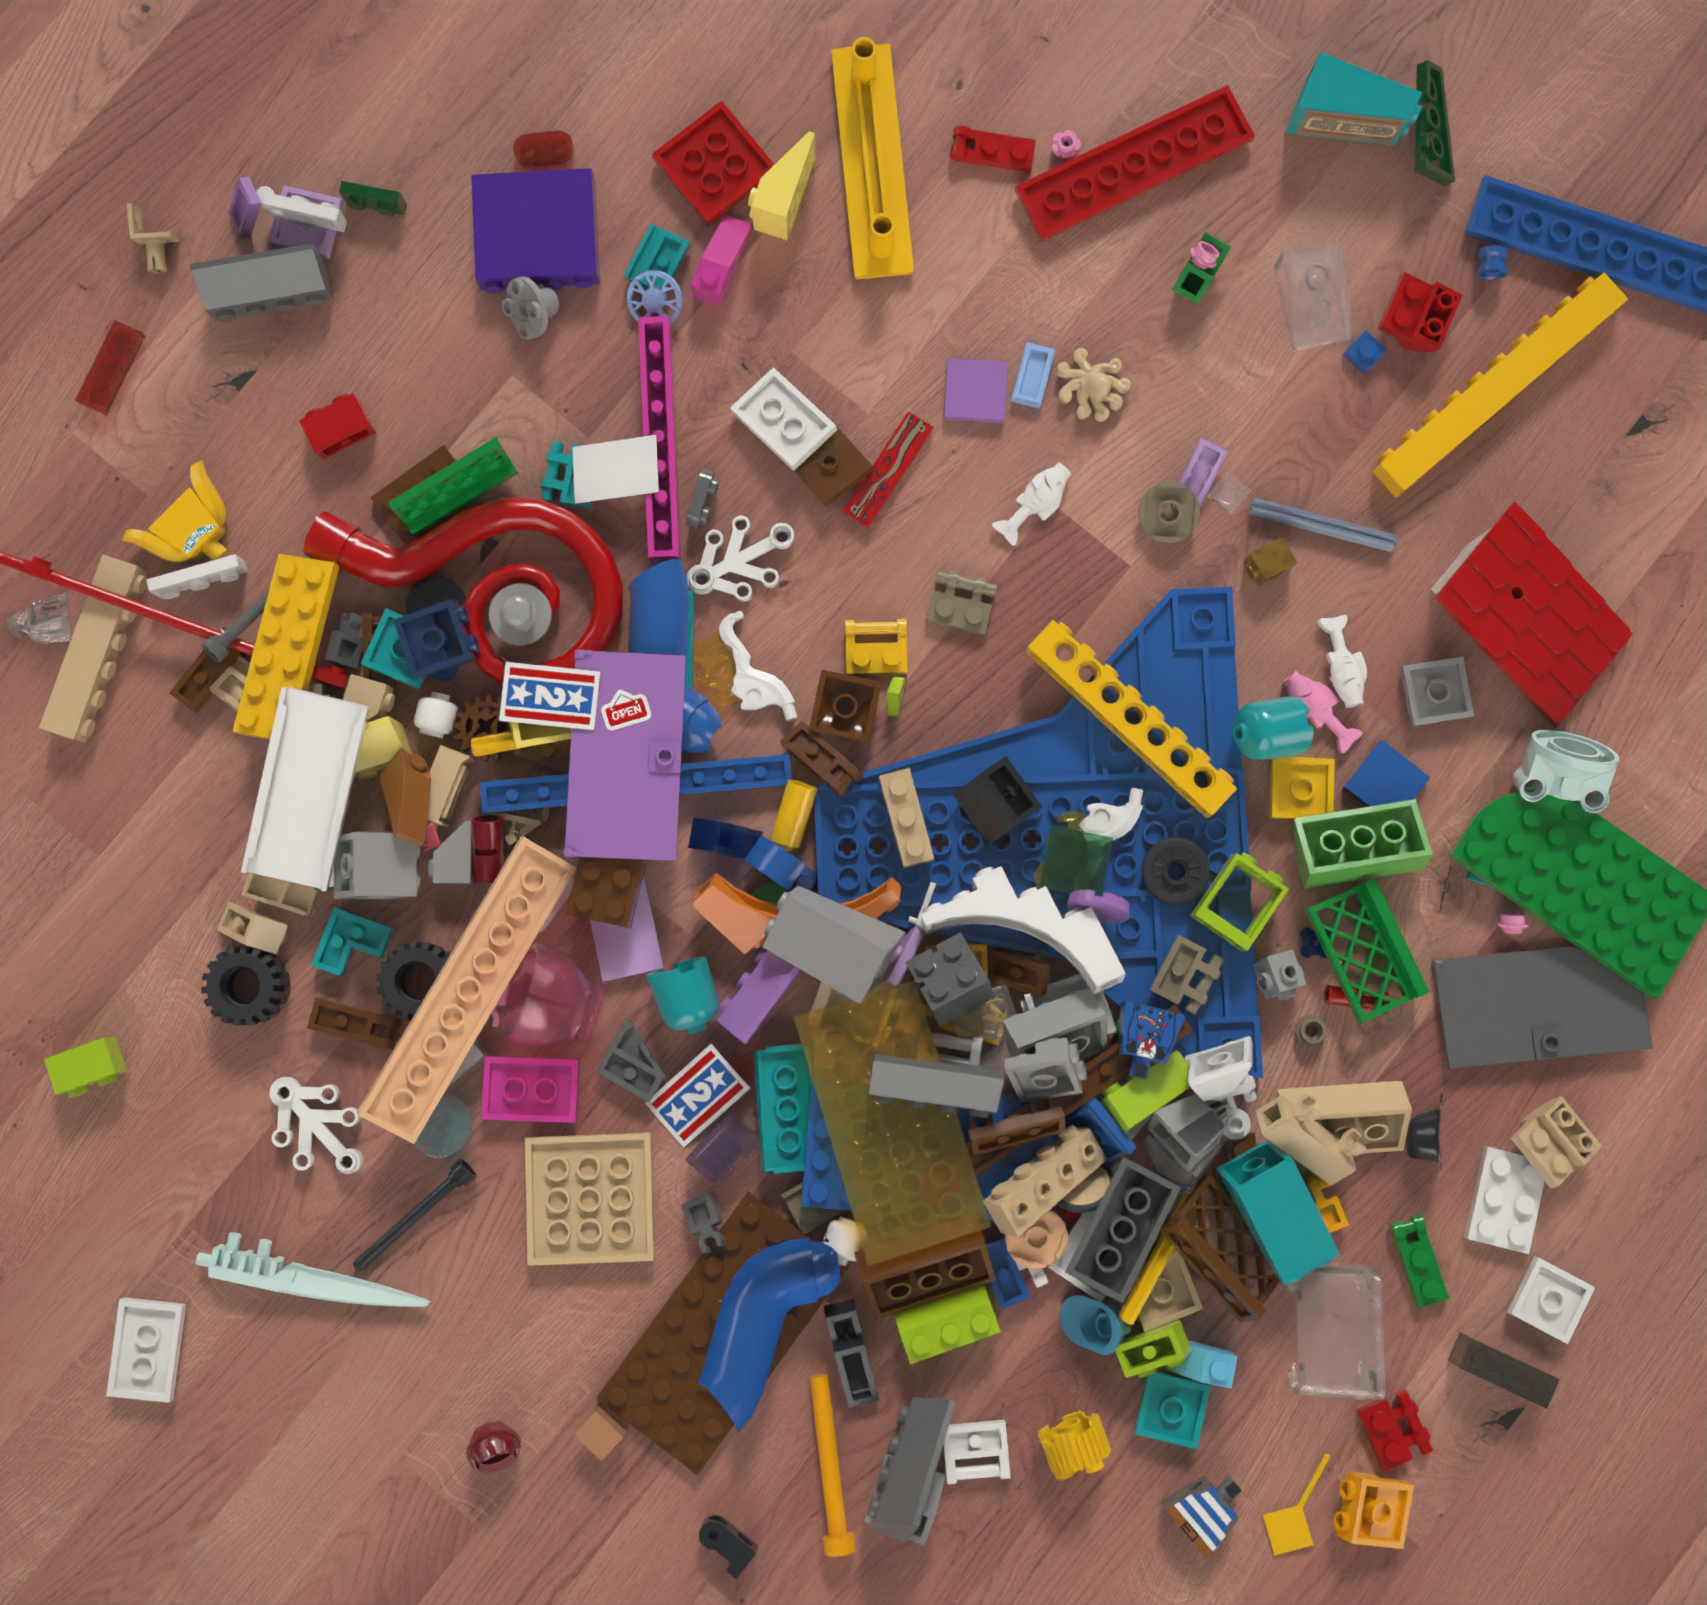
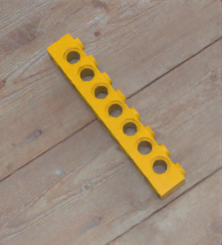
M1052 620L1031 642L1025 652L1205 818L1212 816L1237 789L1232 784L1233 778L1223 769L1217 770L1209 763L1210 757L1198 747L1194 749L1186 742L1187 736L1175 726L1171 728L1163 721L1165 716L1156 707H1148L1140 700L1142 695L1133 686L1128 685L1126 687L1117 679L1119 674L1108 664L1103 666L1095 659L1096 653L1091 647L1085 643L1080 645L1072 638L1074 634L1068 626L1062 622L1057 624ZM1061 647L1068 649L1071 653V660H1059L1056 656V649ZM1082 668L1090 669L1094 674V680L1092 682L1082 681L1079 677V670ZM1102 690H1113L1117 696L1116 702L1112 704L1105 702L1102 698ZM1126 710H1134L1138 713V724L1132 725L1126 721L1124 716ZM1153 730L1160 733L1162 737L1161 745L1155 746L1148 741L1149 731ZM1177 751L1183 754L1185 758L1183 767H1177L1171 762L1172 752ZM1196 772L1203 773L1207 777L1208 784L1206 788H1200L1194 783Z

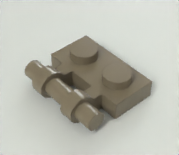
M938 571L935 582L947 585L945 593L933 591L926 622L985 636L992 605L982 603L981 598L982 594L994 597L997 585L986 583V579L979 577L976 580L959 576L958 572L950 571V573ZM960 588L972 591V599L954 596L955 589Z
M1176 935L1148 990L1175 1005L1179 1004L1183 995L1187 996L1190 1000L1185 1010L1196 1015L1200 1006L1205 1005L1209 998L1206 995L1213 981L1218 980L1221 974L1219 969L1224 959L1213 954L1207 964L1201 961L1207 949L1180 935ZM1197 970L1203 975L1194 989L1188 985Z

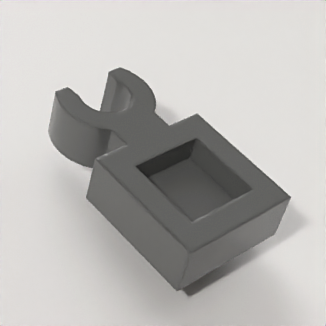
M707 1192L681 1205L691 1234H701L699 1247L703 1253L709 1254L712 1252L709 1242L713 1237L716 1240L717 1246H726L724 1235L716 1229V1226L723 1223L713 1193Z

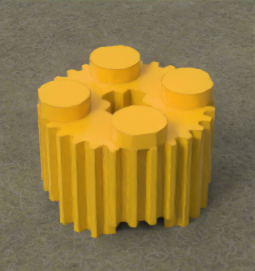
M1082 1410L1071 1414L1068 1413L1062 1417L1063 1422L1056 1425V1427H1052L1050 1430L1049 1425H1046L1038 1431V1436L1051 1472L1055 1474L1057 1480L1068 1479L1078 1470L1082 1471L1085 1469L1086 1473L1096 1472L1104 1467L1102 1460L1106 1459L1111 1453V1447L1098 1413H1092L1091 1417L1086 1416Z

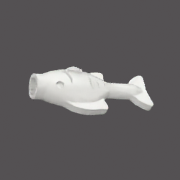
M1058 462L1054 467L1037 474L1029 481L1030 483L1026 486L1025 492L1016 498V502L1021 505L1019 510L1008 521H997L991 526L1001 533L1011 546L1016 545L1018 538L1017 528L1029 515L1037 513L1043 521L1056 511L1071 472Z
M1341 615L1335 618H1321L1317 623L1325 632L1330 634L1334 652L1326 654L1330 664L1331 677L1329 679L1340 698L1344 701L1345 708L1363 705L1362 697L1364 683L1367 678V668L1361 652L1351 654L1346 649L1342 629L1345 627L1348 617L1347 615Z

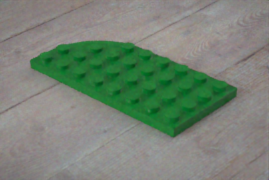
M1534 789V790H1524V791H1525V792H1528V793H1532V792L1535 791V789ZM1519 792L1500 797L1484 806L1470 819L1448 854V857L1651 999L1660 997L1707 917V890L1599 814L1585 811L1578 800H1564L1546 794L1543 799L1530 802L1525 800Z

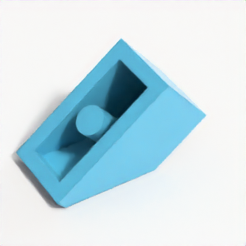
M1189 1341L1192 1351L1185 1358V1363L1173 1368H1168L1167 1365L1163 1366V1369L1196 1381L1231 1389L1237 1356L1229 1349Z

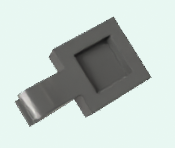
M342 613L339 622L341 631L332 630L324 660L350 669L358 668L363 649V639L357 637L363 621L362 616L350 613V615Z

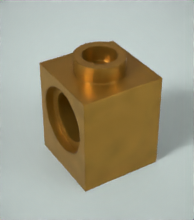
M1283 536L1255 550L1244 559L1247 575L1252 581L1256 580L1258 586L1287 572L1297 564Z

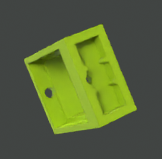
M1244 852L1241 855L1235 853L1229 857L1190 915V917L1240 951L1249 950L1289 890L1288 887L1282 884L1284 879L1270 870L1267 873L1257 867L1258 861ZM1235 867L1271 891V894L1245 933L1208 909Z

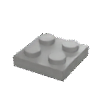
M1463 656L1400 667L1411 727L1474 717Z

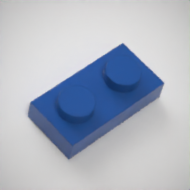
M1004 1237L987 1244L986 1247L997 1280L990 1284L1001 1309L1003 1310L1030 1298L1016 1262L1007 1250Z

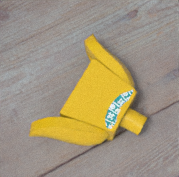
M203 460L191 465L190 477L194 490L189 487L148 528L152 533L144 530L128 529L125 531L121 541L135 544L170 562L182 563L189 559L197 562L205 554L212 561L226 557L229 551L219 542L227 532L223 526L227 520L226 508L221 496L207 475Z

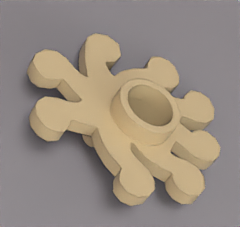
M1078 348L1073 354V360L1080 369H1070L1066 362H1061L1057 366V375L1060 378L1071 379L1060 390L1058 399L1061 403L1067 404L1071 401L1072 391H1077L1076 398L1079 405L1076 412L1077 417L1086 419L1090 416L1091 407L1087 402L1088 399L1096 410L1095 419L1103 422L1109 417V409L1102 401L1109 403V407L1115 411L1119 410L1123 403L1120 395L1110 393L1111 388L1119 393H1126L1130 389L1131 382L1127 378L1118 380L1113 376L1105 375V373L1116 374L1121 370L1122 363L1120 359L1113 358L1109 363L1091 366L1086 361L1087 350Z

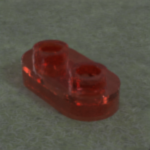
M560 130L519 136L514 142L513 152L518 163L524 167L557 165L566 163L572 158L574 145L571 137L566 132ZM557 147L564 148V150L561 153L555 152V149ZM529 150L535 151L532 156L525 155Z

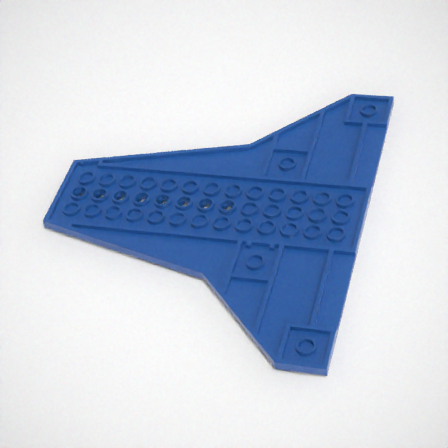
M1232 586L1171 589L1102 664L1103 666L1108 664L1119 674L1117 679L1126 687L1128 685L1133 686L1142 695L1140 700L1148 707H1156L1165 716L1163 721L1171 728L1174 726L1179 728L1187 736L1186 742L1194 749L1198 747L1210 757L1209 763L1217 770L1223 769L1233 778L1232 784L1237 789L1212 816L1205 818L1073 696L1055 716L862 772L863 778L857 784L852 783L847 788L848 792L842 798L837 797L826 784L814 786L817 788L814 805L818 895L841 904L874 891L893 877L901 885L900 902L891 912H883L878 917V920L889 925L911 929L915 927V924L908 922L909 916L918 919L930 882L936 885L928 906L935 903L943 905L952 901V898L962 891L969 890L970 893L973 892L972 881L979 871L988 867L995 869L1001 866L1017 899L1027 889L1036 887L1038 890L1046 886L1062 919H1064L1065 914L1069 912L1067 902L1070 893L1074 892V880L1078 873L1085 869L1087 848L1086 841L1083 838V831L1079 825L1089 815L1087 806L1096 803H1104L1116 807L1125 806L1129 802L1131 788L1143 790L1141 800L1143 808L1138 820L1124 836L1105 844L1101 848L1103 859L1088 884V890L1095 891L1094 896L1103 897V892H1108L1122 897L1130 904V915L1127 921L1121 923L1099 922L1126 973L1122 983L1110 987L1103 992L1119 1008L1122 1002L1130 1001L1162 1010L1168 1009L1175 1004L1148 989L1176 935L1207 949L1201 961L1208 964L1212 955L1215 954L1223 958L1224 962L1219 969L1221 974L1218 980L1213 981L1206 995L1209 998L1205 1005L1200 1006L1196 1015L1185 1010L1190 1000L1187 996L1183 995L1179 1004L1176 1005L1181 1014L1185 1015V1020L1193 1031L1177 1041L1171 1053L1178 1049L1185 1059L1187 1055L1250 1036L1252 1039V1067L1248 1071V1075L1253 1078H1263L1260 1016L1258 1015L1256 974L1253 965L1255 964L1254 942L1248 951H1240L1190 917L1229 857L1235 853L1241 855L1243 852L1249 855L1242 753L1238 749L1233 737V724L1239 711ZM1094 674L1087 682H1092L1094 680ZM1102 690V698L1105 702L1110 704L1116 702L1117 696L1113 690ZM1125 711L1124 716L1129 724L1136 725L1139 723V715L1136 711ZM1153 730L1148 732V741L1155 746L1161 745L1162 737L1160 733ZM1177 751L1171 753V762L1177 767H1183L1185 763L1183 754ZM1007 756L1040 802L1042 808L1003 835L1006 838L1009 837L1010 841L1004 844V849H998L997 844L992 843L988 846L953 794L983 771ZM910 768L929 841H934L936 835L939 834L942 835L943 840H948V846L943 847V852H937L936 847H931L934 855L933 861L903 869L878 779L880 775ZM1196 772L1194 775V783L1200 788H1206L1208 784L1207 777L1200 772ZM1059 829H1064L1065 834L1071 837V840L1065 842V846H1060L1058 841H1054V835H1058ZM1030 830L1034 831L1035 836H1040V842H1036L1034 848H1030L1028 843L1023 842V837L1027 836ZM968 833H972L973 838L979 840V844L974 845L972 851L967 850V846L961 843L962 839H966ZM876 837H880L881 842L887 844V849H882L880 855L875 854V850L869 849V844L874 843ZM1179 837L1194 842L1202 849L1209 862L1210 877L1205 890L1197 899L1184 905H1169L1157 900L1149 893L1143 882L1142 864L1146 853L1154 844L1166 838ZM844 839H850L851 844H856V850H852L850 856H844V851L838 850V845H842ZM1176 862L1171 863L1167 870L1169 877L1173 880H1180L1184 875L1183 866ZM1235 867L1208 907L1212 912L1243 933H1245L1252 922L1251 878ZM968 924L947 927L932 932L933 934L953 937L961 932L967 941L1031 954L1044 952L1046 957L1068 961L1062 954L1044 941L1022 931L999 925ZM1196 970L1188 986L1195 989L1203 974Z

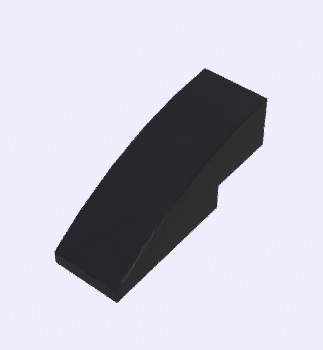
M854 1298L824 1306L825 1319L848 1407L851 1408L879 1400Z

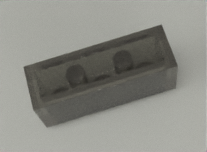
M1459 1332L1447 1360L1473 1375L1548 1409L1560 1380L1533 1365L1462 1332Z

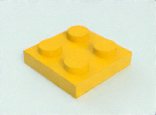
M1304 757L1271 759L1269 818L1295 819L1333 813L1335 759Z

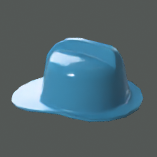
M1075 1295L1068 1298L1063 1303L1060 1311V1323L1066 1336L1075 1344L1098 1354L1109 1355L1114 1353L1125 1335L1131 1331V1327L1118 1318L1120 1312L1118 1307L1086 1296Z

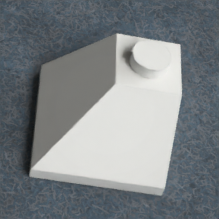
M1248 1036L1190 1056L1188 1082L1190 1087L1203 1101L1210 1099L1221 1100L1235 1091L1252 1067L1251 1037Z

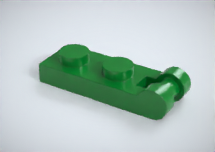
M1418 1213L1410 1216V1220L1404 1222L1397 1220L1389 1223L1390 1231L1416 1306L1423 1308L1450 1299L1422 1215ZM1414 1232L1416 1239L1407 1242L1406 1234Z

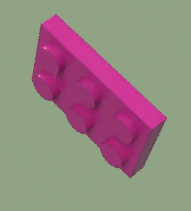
M484 1056L481 1120L576 1123L580 1059Z

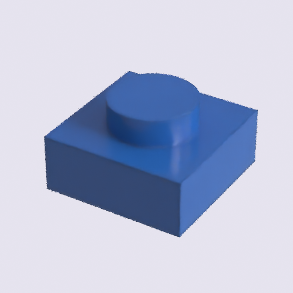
M1365 330L1343 353V356L1365 375L1388 350Z

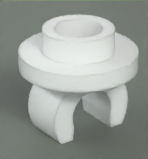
M1228 1109L1227 1117L1222 1120L1226 1126L1223 1135L1232 1140L1244 1138L1251 1127L1249 1116L1241 1109Z

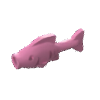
M1296 670L1282 682L1287 688L1289 696H1296L1307 705L1310 712L1305 713L1306 717L1311 719L1312 724L1316 728H1320L1324 723L1337 736L1336 743L1340 754L1345 753L1352 742L1363 735V732L1360 730L1346 729L1333 715L1332 706L1337 704L1339 700L1326 685L1312 681L1300 675Z

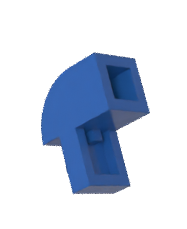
M762 835L744 859L746 863L789 892L797 886L810 891L818 880L816 872Z

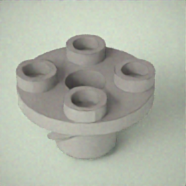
M525 276L514 278L509 282L506 290V299L502 300L504 314L511 318L520 337L524 340L542 336L547 329L548 317L552 320L553 315L559 309L558 297L551 288L544 287L542 284L536 285L534 281Z
M513 584L496 594L490 605L489 620L492 629L503 641L515 646H527L546 636L552 621V610L548 599L540 590L527 584Z

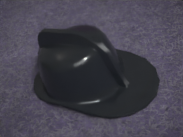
M1441 1093L1439 1109L1416 1115L1411 1119L1406 1136L1408 1156L1412 1159L1439 1162L1440 1170H1442L1439 1131L1443 1093Z

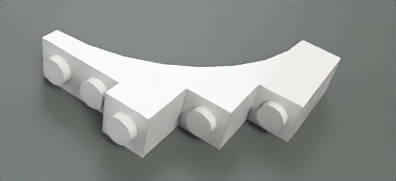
M1001 866L995 869L988 867L979 871L972 881L973 892L970 893L969 890L962 891L956 894L952 901L943 905L941 903L932 904L921 914V925L925 934L952 926L985 924L1019 930L1044 941L1062 954L1080 972L1094 995L1122 983L1126 974L1092 907L1082 910L1080 907L1066 913L1065 918L1062 919L1046 886L1038 890L1036 887L1027 889L1017 899Z

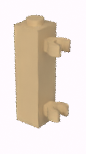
M1280 1095L1256 1110L1262 1135L1328 1184L1333 1185L1356 1171L1352 1155L1358 1156L1366 1150L1363 1144L1356 1141L1362 1137L1361 1133L1351 1128L1339 1139L1315 1120L1320 1116V1112L1312 1107L1316 1103V1099L1311 1095H1302L1295 1105Z

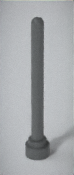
M269 590L223 634H217L215 637L210 636L201 645L203 650L212 659L220 663L229 654L230 644L264 612Z

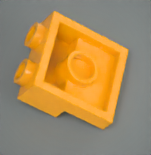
M1347 1471L1346 1479H1343L1339 1485V1494L1342 1498L1340 1511L1335 1513L1333 1518L1336 1535L1351 1544L1403 1549L1414 1484L1403 1480L1380 1478L1369 1473Z

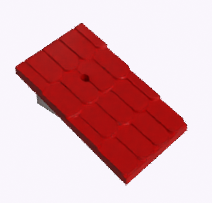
M1516 501L1510 504L1490 529L1467 544L1431 588L1436 594L1434 599L1554 728L1558 727L1570 714L1574 706L1588 692L1591 685L1633 635L1629 627L1605 603L1606 600L1572 566L1571 561L1549 540L1544 530Z

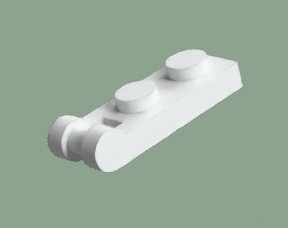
M268 186L260 187L257 190L261 205L269 215L340 232L345 230L347 220L334 204L321 202V205L311 203L308 199L298 195H292L291 198L276 195Z

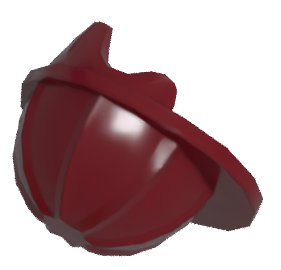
M501 1421L487 1422L474 1430L466 1450L469 1464L480 1472H495L508 1467L517 1459L520 1453V1436Z

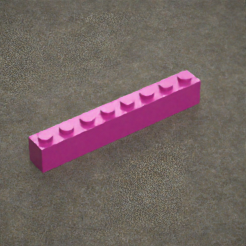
M669 316L638 317L643 437L656 435L659 492L645 494L648 558L651 565H657L672 559H680L682 563L672 327Z

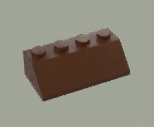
M976 1213L854 1252L861 1280L876 1319L997 1281Z

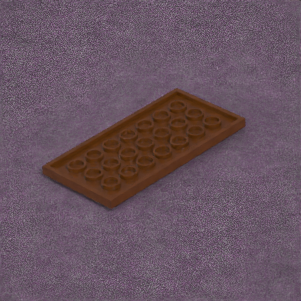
M750 1191L745 1194L719 1230L726 1239V1246H717L715 1238L712 1239L709 1243L712 1252L701 1254L596 1398L696 1475L700 1473L734 1426L733 1420L720 1402L703 1385L697 1383L704 1367L723 1298L733 1277L748 1259L768 1247L789 1240L810 1238V1242H816L807 1234H803L799 1228ZM839 1264L840 1277L846 1272L848 1265ZM828 1295L818 1298L816 1303L794 1306L786 1313L767 1379Z

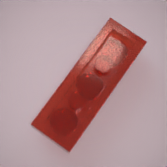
M114 320L75 401L84 407L107 416L146 335Z

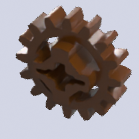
M487 694L486 701L484 702L479 696H475L474 705L468 702L464 703L467 709L465 713L457 711L456 715L461 718V723H454L453 727L460 730V733L455 735L454 738L457 741H464L460 747L462 751L466 752L471 749V740L473 738L502 733L503 726L506 723L507 732L511 731L508 722L499 721L501 697L494 703V698L491 694ZM483 709L498 710L491 714H483L481 712ZM472 719V731L468 733L469 722ZM486 722L491 725L490 727L493 730L490 734L484 732L483 725ZM471 749L470 757L476 759L477 757L473 755ZM511 750L504 751L508 755L511 754ZM500 752L481 756L484 762H488L490 755L497 761L501 760Z

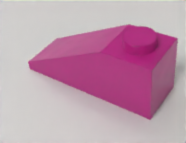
M724 215L700 259L691 282L693 298L720 308L722 307L753 228L752 224Z

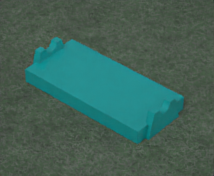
M802 1044L765 1046V1050L754 1051L761 1171H773L774 1174L804 1171L811 1079H813L811 1046L802 1047Z

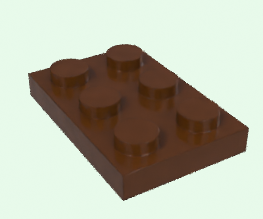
M445 445L438 448L370 497L405 545L423 536L457 513H453L414 537L407 525L394 513L388 504L389 501L456 461Z

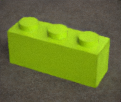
M1178 1049L1170 1054L1165 1064L1151 1062L1152 1067L1149 1069L1148 1079L1127 1075L1126 1078L1129 1081L1127 1084L1121 1087L1117 1082L1102 1092L1105 1098L1100 1101V1104L1124 1132L1190 1088L1188 1082L1189 1065Z

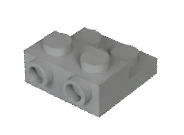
M1051 1038L1043 1042L1035 1043L1036 1054H1020L1016 1057L1005 1059V1071L1021 1103L1083 1093L1082 1080L1087 1079L1084 1061H1080L1077 1044H1069L1067 1038Z

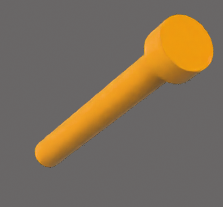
M828 1374L810 1376L809 1379L828 1534L823 1536L822 1539L824 1555L836 1557L855 1552L856 1546L854 1533L847 1531Z

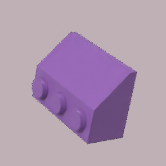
M765 948L755 958L754 962L758 965L751 975L745 972L735 985L739 991L734 998L730 999L727 997L718 1009L720 1017L717 1021L744 1044L750 1041L801 971V969Z

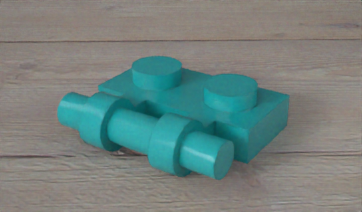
M552 441L551 451L547 452L545 460L548 463L545 478L541 479L540 484L542 489L541 499L552 503L554 492H561V505L591 510L593 501L575 504L573 447L583 445L572 443L570 454L568 455L562 454L564 443ZM560 466H567L564 481L557 480Z

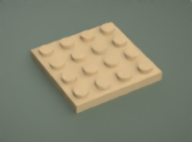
M651 1132L525 1138L527 1266L655 1260Z

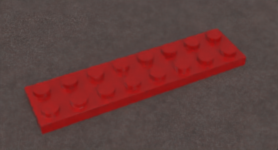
M1226 85L1016 185L1015 192L1040 241L1043 242L1252 142L1255 135L1231 89Z

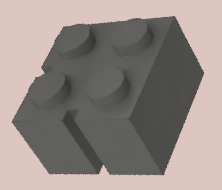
M961 932L936 945L938 951L933 953L931 949H928L905 962L939 1027L995 998L987 976Z

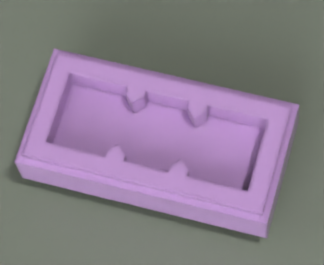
M1200 438L1178 482L1184 484L1194 493L1200 506L1228 453V450L1203 438Z
M917 927L905 930V935L880 985L885 988L899 985L908 968L905 962L913 958L925 936V932Z

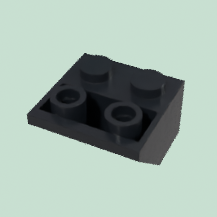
M1007 756L983 771L953 794L988 846L1042 808L1040 802Z

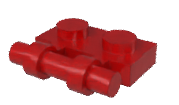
M1401 1390L1395 1394L1399 1405L1392 1408L1388 1399L1383 1397L1356 1409L1381 1469L1385 1472L1413 1460L1409 1449L1412 1445L1417 1444L1421 1455H1427L1433 1451L1429 1442L1431 1436L1427 1427L1422 1426L1417 1414L1419 1412L1415 1400H1411L1407 1390ZM1406 1418L1411 1431L1403 1434L1397 1420Z

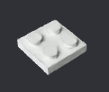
M1534 1256L1507 1312L1568 1344L1595 1287Z

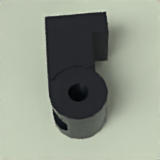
M720 1515L708 1516L700 1528V1543L709 1550H716L728 1560L727 1572L737 1579L756 1555L758 1545Z

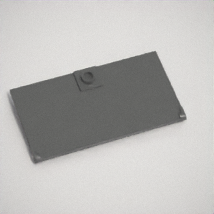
M1577 946L1432 959L1433 977L1435 978L1448 1069L1653 1049L1644 993Z

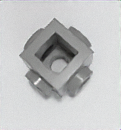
M1293 949L1265 957L1253 964L1257 976V985L1263 992L1266 1000L1278 997L1279 1001L1297 996L1296 990L1306 985L1303 969L1298 964Z

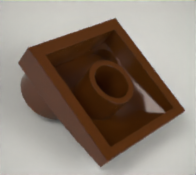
M821 669L809 730L869 742L882 682Z

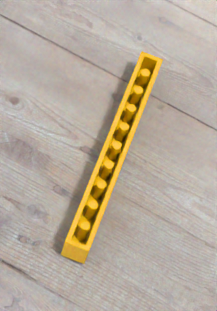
M1605 273L1596 280L1590 276L1576 289L1579 294L1574 299L1569 295L1554 307L1557 311L1551 318L1547 314L1532 326L1535 330L1534 333L1529 337L1523 333L1510 345L1513 351L1507 356L1501 352L1488 364L1491 369L1483 375L1480 371L1465 383L1469 387L1462 394L1458 390L1455 391L1443 402L1447 406L1440 413L1434 409L1421 421L1424 426L1418 432L1412 428L1398 440L1402 444L1398 449L1393 451L1389 448L1376 459L1379 465L1372 472L1395 498L1628 300L1625 294Z

